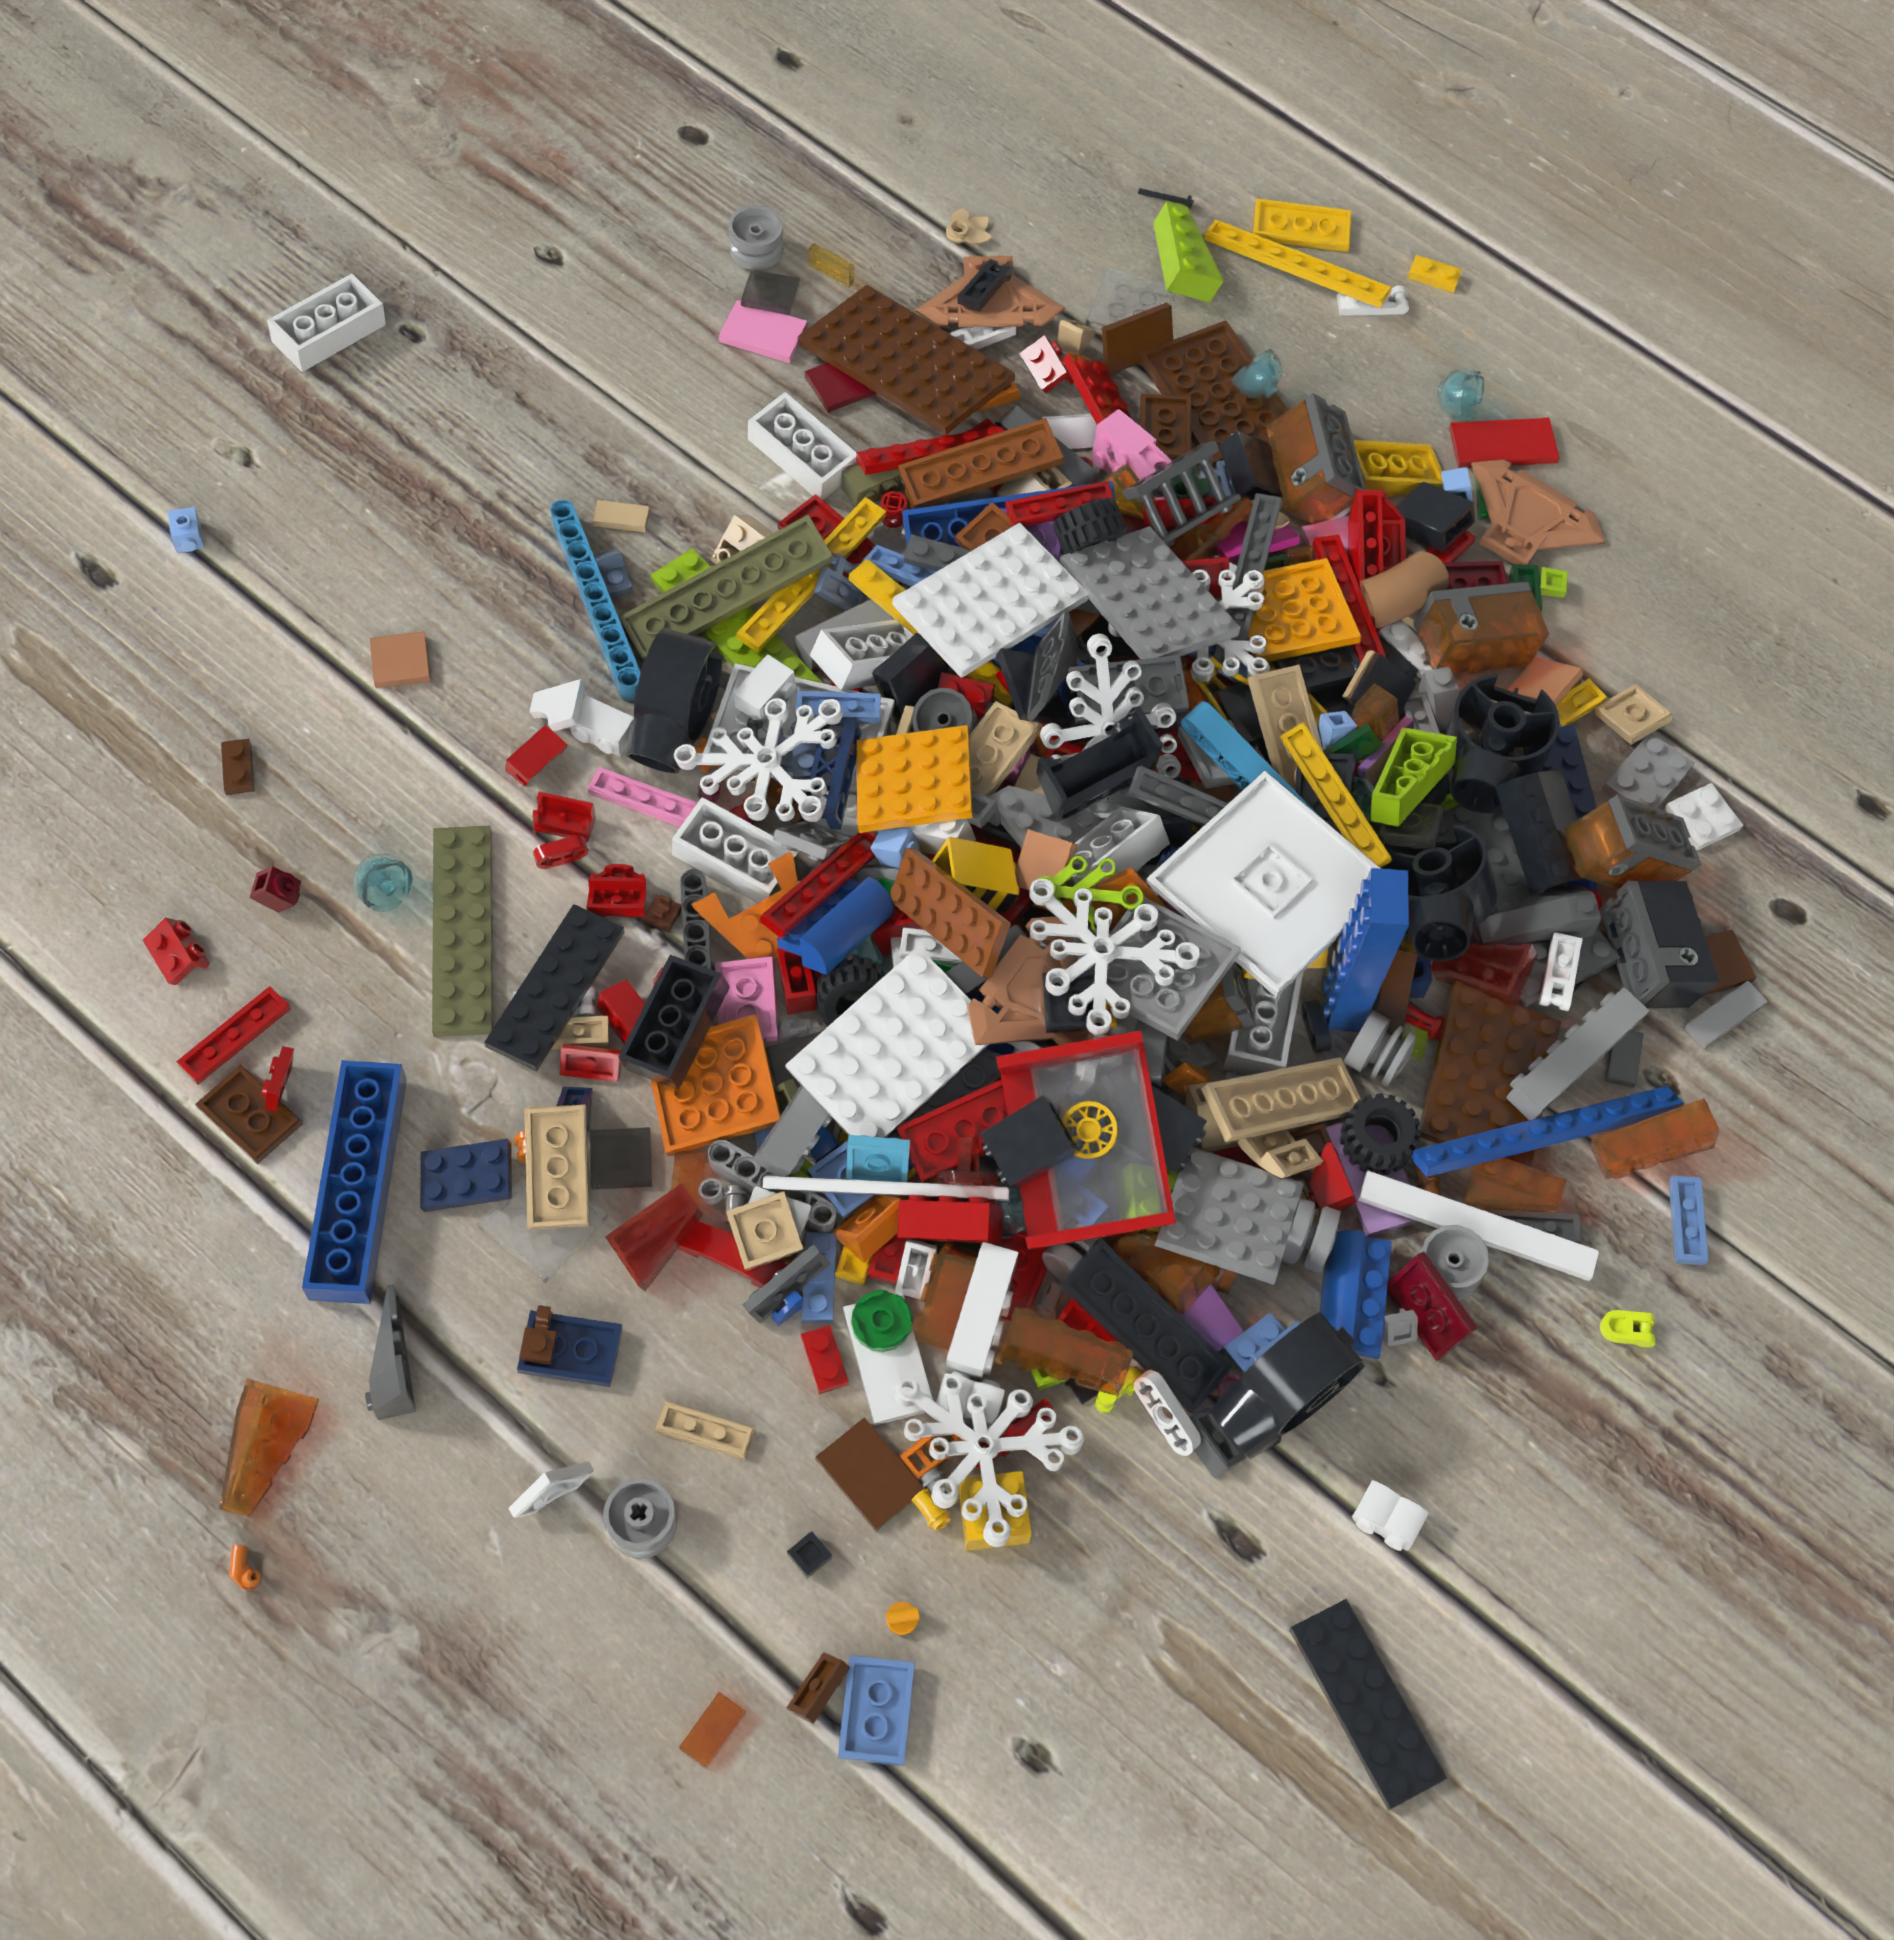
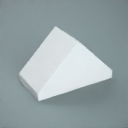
M907 1239L895 1293L903 1292L905 1296L925 1300L936 1261L937 1246Z

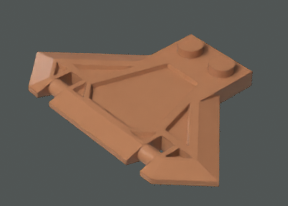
M999 255L964 257V276L915 309V312L939 328H948V323H958V327L1023 326V322H1033L1034 326H1043L1063 312L1065 307L1014 276V271L1011 279L1005 281L980 312L957 304L958 294L989 259L998 261V264L1001 266L1009 265L1013 267V256Z
M1504 459L1474 462L1471 464L1492 523L1479 544L1512 564L1527 565L1538 550L1605 543L1594 512L1586 509L1584 513L1575 508L1578 504L1577 502L1525 471L1513 472L1509 469L1511 463Z
M1057 917L1032 918L1026 925V928L1030 931L1031 924L1036 920H1043L1046 923L1053 924L1064 923ZM1041 928L1035 929L1036 932H1043V931H1044V930L1041 929ZM1021 934L1018 936L994 969L992 977H988L979 991L985 996L984 1000L980 1002L973 998L967 1006L975 1045L1052 1039L1057 1044L1063 1045L1094 1038L1095 1035L1090 1031L1046 1033L1042 973H1048L1055 968L1066 970L1078 961L1077 955H1067L1062 960H1056L1050 955L1051 943L1054 940L1062 939L1066 942L1074 943L1073 937L1047 936L1044 940H1041L1046 945L1042 949L1038 946L1040 941L1034 940L1031 935L1029 938ZM1055 948V950L1058 952L1064 951L1063 948ZM994 1005L1000 1009L998 1014L992 1010Z

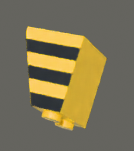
M949 836L932 860L933 863L997 913L1006 912L1019 896V885L1016 882L1015 876L1016 865L1013 861L1011 849Z

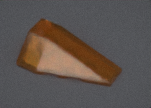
M251 1379L246 1380L236 1410L219 1509L251 1517L272 1486V1479L281 1465H286L291 1458L290 1452L298 1440L303 1439L308 1433L319 1399Z

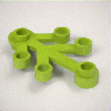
M1074 856L1070 860L1069 865L1054 877L1042 876L1038 878L1049 880L1053 884V897L1063 906L1064 904L1059 898L1072 899L1074 901L1075 892L1082 888L1088 889L1092 893V901L1122 904L1124 908L1130 911H1135L1145 901L1141 889L1133 885L1125 887L1122 891L1091 889L1104 877L1109 878L1115 875L1117 866L1109 858L1101 860L1095 870L1073 887L1062 885L1074 874L1082 875L1087 871L1088 863L1082 856ZM1076 861H1083L1084 865L1082 869L1075 870L1074 863ZM1105 864H1112L1113 868L1110 872H1103L1102 868ZM1137 895L1138 901L1135 904H1129V896ZM1079 897L1082 901L1088 900L1086 897ZM1090 905L1088 920L1091 923L1092 930L1097 934L1096 924L1094 923L1096 910ZM1099 916L1100 919H1103V920L1106 919V918L1103 917V916Z

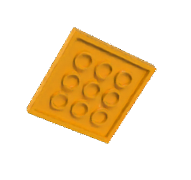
M1327 558L1264 571L1263 577L1265 582L1261 592L1264 597L1263 606L1261 609L1254 611L1248 641H1250L1251 637L1260 635L1266 639L1265 651L1261 654L1252 653L1254 658L1261 657L1270 662L1360 643L1361 635ZM1259 643L1254 644L1255 646H1261Z
M968 725L857 740V827L859 833L973 818Z

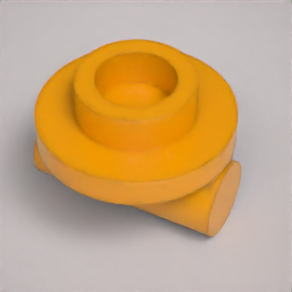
M897 1602L885 1613L888 1628L897 1635L910 1634L915 1630L918 1620H920L918 1607H914L907 1602Z

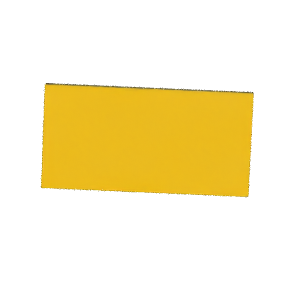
M1256 198L1252 233L1284 245L1348 252L1350 247L1352 210Z

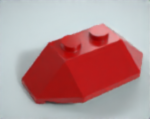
M1357 490L1348 519V555L1359 587L1362 580L1380 574L1406 559L1405 518L1387 498L1383 490Z

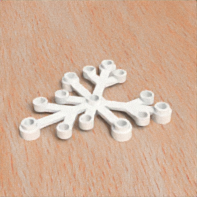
M1204 570L1194 571L1192 574L1208 591L1211 581L1208 573ZM1230 570L1222 571L1219 574L1218 581L1222 592V600L1219 604L1225 611L1229 608L1261 609L1264 600L1261 594L1265 582L1263 575L1256 570L1249 571L1244 575L1243 583L1233 590L1235 583L1234 572ZM1109 623V632L1113 636L1121 637ZM1255 635L1251 637L1250 641L1228 639L1217 643L1224 648L1225 660L1222 670L1227 676H1234L1239 672L1240 662L1247 667V677L1269 672L1270 666L1264 658H1254L1247 653L1261 654L1265 651L1266 639L1263 636ZM1259 643L1261 646H1255L1254 644ZM1208 647L1197 650V659L1192 665V677L1199 682L1211 680L1214 674V664L1208 657ZM1233 665L1235 666V668H1229L1227 666Z
M1104 634L1093 635L1087 643L1089 653L1096 660L1099 689L1085 680L1078 671H1072L1066 677V682L1071 690H1080L1100 704L1101 714L1089 707L1083 698L1077 697L1072 699L1069 704L1072 714L1075 717H1084L1093 724L1068 729H1061L1055 723L1045 725L1040 732V737L1047 748L1055 749L1060 747L1064 741L1094 736L1083 749L1085 750L1110 737L1114 728L1110 731H1105V728L1123 719L1132 707L1140 706L1143 703L1144 695L1142 691L1137 687H1132L1126 691L1125 698L1113 712V701L1130 680H1136L1141 676L1142 671L1137 662L1128 661L1123 665L1122 672L1110 686L1107 657L1111 654L1112 644ZM1099 646H1106L1104 651L1096 652ZM1131 667L1137 668L1133 674L1127 673ZM1080 678L1079 683L1071 684L1072 679ZM1133 694H1139L1136 700H1130ZM1159 703L1152 709L1151 713L1145 714L1151 725H1157L1160 728H1168L1176 720V713L1168 703ZM1077 704H1083V708L1081 710H1074V707ZM1170 715L1167 720L1161 721L1162 716ZM1170 734L1162 735L1160 740L1163 744L1168 740L1172 741L1170 746L1162 747V752H1174L1177 747L1174 737ZM1051 736H1058L1057 740L1052 742L1049 741ZM1077 753L1064 756L1056 754L1051 757L1054 759L1061 758L1064 761ZM1165 754L1163 756L1160 755L1156 768L1159 774L1173 779L1180 773L1181 765L1174 755ZM1169 766H1174L1173 770L1166 772Z
M775 698L768 701L764 709L770 721L765 746L760 744L750 728H743L737 734L740 744L743 747H748L754 754H743L722 727L715 728L711 732V739L716 746L722 747L727 754L697 753L695 748L688 744L681 745L675 750L674 759L681 769L691 770L696 765H723L711 775L704 776L701 779L700 786L707 795L716 793L719 789L718 783L742 766H750L739 775L732 776L727 781L730 793L732 795H740L746 789L745 784L758 775L754 795L748 797L744 802V809L750 819L763 820L768 814L769 806L766 802V795L772 774L783 786L780 803L776 807L779 819L789 821L794 817L795 811L792 806L794 799L799 804V811L803 819L809 822H816L822 817L824 812L821 801L817 798L824 796L827 792L824 780L822 778H813L812 780L792 779L780 765L782 757L801 743H820L825 749L834 747L837 743L834 732L830 729L818 730L827 724L835 725L839 723L843 716V711L839 702L834 699L825 700L820 704L818 708L820 715L816 718L810 706H800L796 710L797 722L794 734L777 746L781 724L787 720L789 709L784 700ZM804 713H809L807 716L801 717ZM724 735L722 738L717 739L718 736ZM750 735L748 739L743 740L745 736ZM831 737L830 740L824 741L825 738ZM713 783L710 787H706L707 784ZM740 783L738 787L732 788L735 784ZM822 785L821 788L814 790L816 786ZM804 792H811L812 796H807ZM789 809L787 813L782 814L783 810Z
M1037 879L1030 886L1031 900L1036 905H1045L1064 923L1053 924L1046 923L1043 920H1036L1031 924V937L1038 941L1044 940L1047 936L1075 937L1084 942L1070 943L1057 939L1051 943L1050 955L1056 960H1062L1067 955L1084 957L1066 970L1061 968L1050 970L1046 975L1045 982L1048 992L1055 996L1066 993L1070 982L1095 964L1094 984L1079 995H1073L1069 999L1068 1006L1071 1014L1079 1016L1086 1012L1087 1004L1093 1001V1009L1087 1015L1086 1026L1094 1035H1103L1111 1027L1112 1017L1105 1009L1106 1002L1112 1007L1111 1013L1115 1018L1123 1019L1129 1015V1001L1121 998L1107 985V964L1111 963L1115 958L1143 961L1156 974L1155 980L1162 986L1170 985L1174 977V970L1162 962L1176 963L1180 968L1186 970L1195 967L1198 963L1200 951L1193 943L1184 942L1179 944L1176 950H1169L1174 945L1175 935L1172 931L1166 929L1161 930L1157 937L1143 948L1120 946L1139 931H1148L1156 926L1158 911L1150 904L1139 905L1135 909L1133 921L1110 938L1109 926L1112 922V912L1105 907L1098 908L1094 915V923L1097 925V935L1095 936L1088 930V913L1092 903V893L1088 889L1082 888L1075 892L1074 904L1077 907L1075 917L1053 897L1054 886L1049 880ZM1079 897H1086L1088 900L1082 901ZM1099 916H1106L1108 919L1103 920ZM1041 928V929H1043L1044 931H1043V932H1036L1035 929ZM1161 938H1168L1170 941L1164 942ZM1060 947L1063 948L1064 951L1058 952L1055 950V948ZM1182 957H1188V958H1190L1191 960H1186V959H1183ZM1166 973L1169 975V977L1164 978L1160 976V974ZM1054 983H1059V984H1061L1062 986H1055V985H1053V984H1054ZM1074 1003H1080V1004H1082L1083 1006H1082V1007H1075L1073 1004H1074ZM1123 1006L1125 1010L1120 1011L1116 1007ZM1094 1023H1101L1103 1026H1096Z
M948 1375L942 1383V1391L946 1395L949 1412L921 1393L920 1386L915 1380L911 1378L901 1379L895 1386L894 1398L896 1402L905 1407L915 1404L938 1421L937 1423L923 1424L918 1419L908 1420L904 1428V1435L908 1440L917 1441L922 1437L957 1435L964 1440L948 1442L946 1439L938 1437L933 1439L930 1444L929 1453L936 1460H942L947 1456L967 1455L948 1479H941L935 1483L932 1490L934 1504L940 1508L952 1507L957 1501L958 1487L979 1463L983 1487L974 1498L967 1499L963 1503L961 1513L964 1519L975 1521L980 1517L982 1508L986 1505L989 1520L983 1531L984 1540L993 1547L1005 1545L1009 1539L1011 1529L1008 1522L1002 1519L1000 1504L1007 1509L1011 1516L1020 1517L1025 1513L1027 1501L1022 1495H1011L996 1484L992 1459L996 1457L998 1452L1027 1450L1041 1460L1048 1470L1057 1471L1061 1468L1064 1461L1063 1453L1074 1455L1081 1450L1084 1442L1082 1431L1077 1427L1067 1426L1060 1433L1043 1434L1054 1426L1056 1414L1050 1408H1042L1037 1414L1036 1422L1024 1436L999 1438L1016 1417L1023 1418L1031 1411L1033 1405L1032 1396L1023 1389H1017L1010 1393L1006 1409L988 1431L984 1413L987 1399L980 1393L970 1395L967 1409L972 1416L973 1431L963 1421L959 1397L962 1382L958 1376ZM954 1383L957 1388L951 1389L946 1384ZM910 1387L913 1391L905 1392L902 1388ZM1015 1398H1022L1026 1402L1023 1404L1018 1403ZM979 1401L982 1406L975 1407L971 1402ZM1041 1416H1048L1051 1421L1045 1422L1041 1419ZM917 1427L919 1432L912 1433L908 1428ZM1066 1435H1073L1077 1440H1069ZM985 1442L989 1445V1447L982 1448L979 1446L978 1443ZM940 1445L945 1451L937 1452L934 1447ZM1049 1447H1058L1060 1450H1058V1449H1050V1450H1049V1449H1047V1448H1049ZM1054 1456L1059 1462L1052 1463L1048 1458ZM943 1487L951 1490V1493L944 1494L940 1489ZM1018 1502L1022 1508L1014 1509L1011 1503ZM973 1506L977 1509V1512L969 1513L966 1508ZM999 1526L1003 1529V1532L996 1533L992 1527Z

